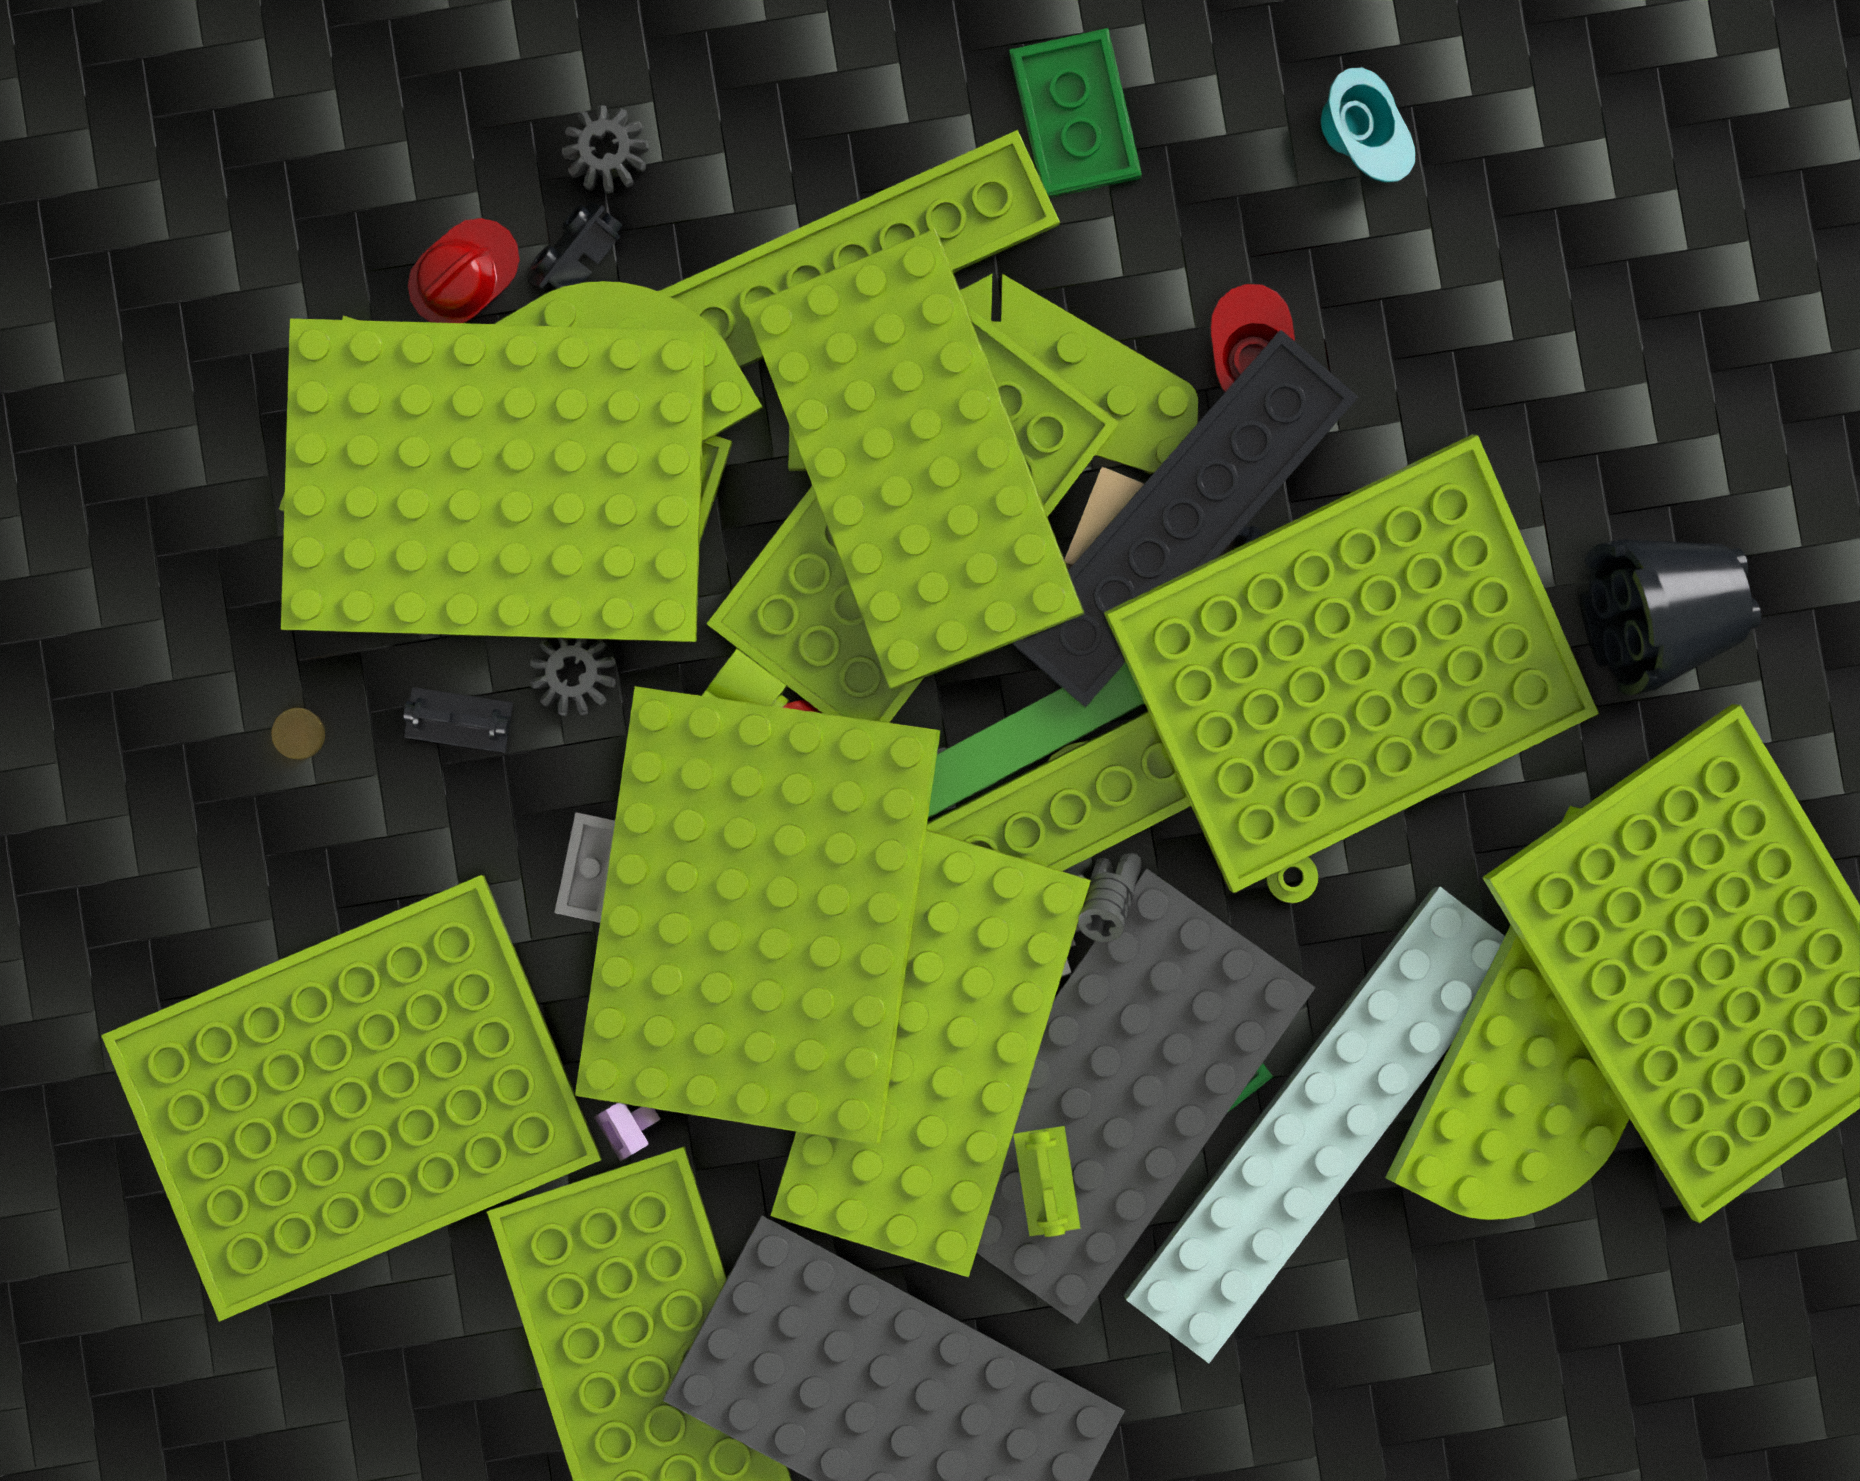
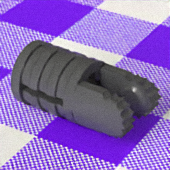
M1129 853L1122 855L1116 873H1114L1111 862L1106 857L1096 860L1083 908L1078 918V926L1087 937L1100 942H1111L1122 935L1134 897L1135 884L1138 881L1142 868L1141 857H1138V854Z

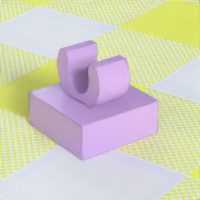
M616 1103L594 1117L620 1161L649 1145L642 1130L660 1120L654 1108L640 1107L630 1113L626 1104Z

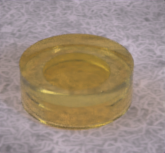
M292 708L284 711L276 718L272 727V741L276 749L284 756L296 760H304L314 756L321 749L325 740V728L320 718L313 712L303 708Z

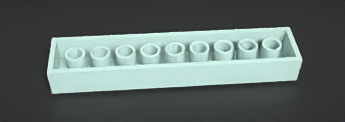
M1432 888L1124 1293L1125 1299L1198 1356L1210 1363L1452 1044L1505 936L1443 888Z

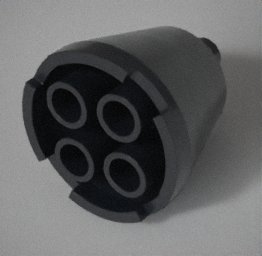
M1618 539L1595 545L1588 552L1584 560L1588 569L1591 568L1589 591L1580 593L1581 611L1586 635L1599 667L1609 665L1612 672L1618 678V690L1624 694L1636 695L1660 688L1742 643L1747 638L1750 629L1758 628L1760 625V608L1756 600L1751 598L1750 587L1746 577L1748 574V562L1740 548L1729 549L1722 544Z

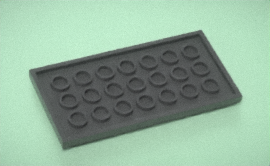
M1146 868L1135 884L1134 897L1122 935L1111 942L1095 940L1056 995L1013 1132L1014 1134L1065 1126L1081 1229L1065 1231V1234L1045 1237L1043 1234L1029 1237L1014 1135H1012L976 1253L1078 1324L1316 987Z
M760 1215L663 1397V1401L813 1481H1089L1125 1412L1120 1407Z

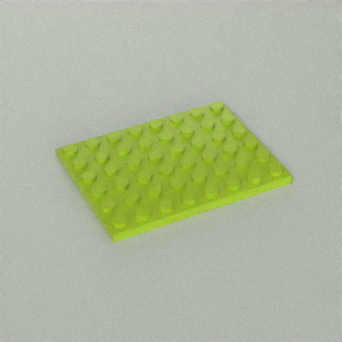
M290 319L281 629L696 642L705 331Z
M1472 434L1104 612L1226 884L1233 893L1599 714L1478 435Z
M635 687L575 1096L876 1145L881 1143L940 730Z
M1731 704L1482 877L1692 1220L1701 1223L1860 1109V905L1741 705Z
M484 875L475 877L101 1035L219 1322L602 1160Z

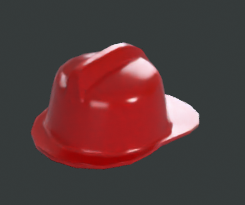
M477 218L461 222L451 228L427 249L411 269L408 281L411 303L418 314L430 323H465L503 292L516 276L520 261L518 244L510 231L496 221Z
M1244 284L1229 290L1218 301L1212 313L1211 337L1215 368L1221 388L1225 392L1280 330L1295 341L1293 321L1288 305L1276 291L1264 285Z

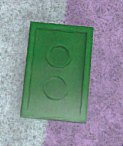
M1108 28L1009 50L1034 166L1049 199L1136 180L1142 177Z

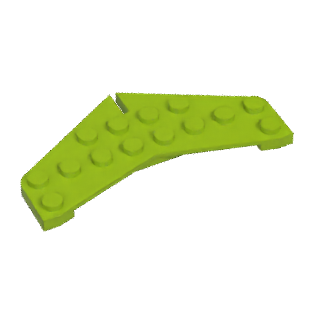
M992 274L960 290L966 305L1120 422L1095 456L1143 470L1144 473L1153 475L1198 424V397L1190 383L1002 274L1001 322L991 321ZM789 425L788 469L789 471H807Z

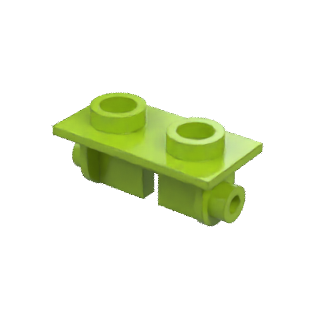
M1065 1126L1014 1133L1029 1237L1043 1234L1045 1237L1065 1234V1231L1081 1229Z

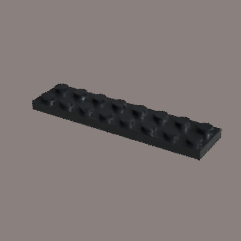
M1280 330L1068 570L1085 614L1011 644L1080 705L1086 708L1126 662L1104 612L1219 557L1359 397L1285 332Z

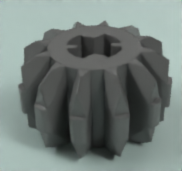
M599 105L597 108L598 120L592 122L589 115L584 111L578 114L581 125L584 127L583 131L575 127H567L565 131L567 138L577 144L563 147L562 155L565 159L576 160L568 168L573 178L587 173L584 178L586 189L593 190L601 178L603 179L605 192L610 194L614 192V178L620 177L626 187L633 185L632 177L627 171L628 168L637 172L645 171L646 163L635 155L648 152L649 143L647 140L635 139L643 131L642 124L639 121L631 122L625 126L628 117L625 109L620 108L616 111L613 119L609 120L606 106ZM609 140H612L617 153L615 155L606 153L603 159H599L595 148L596 144L605 146Z
M558 638L561 648L555 650L549 642L543 640L540 643V647L550 658L548 661L539 658H532L530 661L531 667L546 673V675L530 680L531 687L541 689L550 686L542 695L540 702L547 707L561 695L558 713L562 716L568 715L572 700L576 701L577 710L580 715H588L589 707L585 699L588 696H591L597 704L603 706L607 700L604 695L596 690L598 685L600 684L608 688L616 686L614 678L601 675V671L612 669L616 666L615 659L613 657H606L596 661V658L605 650L606 644L600 639L594 642L586 651L588 639L576 638L575 645L571 646L570 638ZM575 660L579 667H582L583 664L586 666V673L579 675L580 684L576 686H571V682L567 679L562 682L560 674L568 670L567 662Z

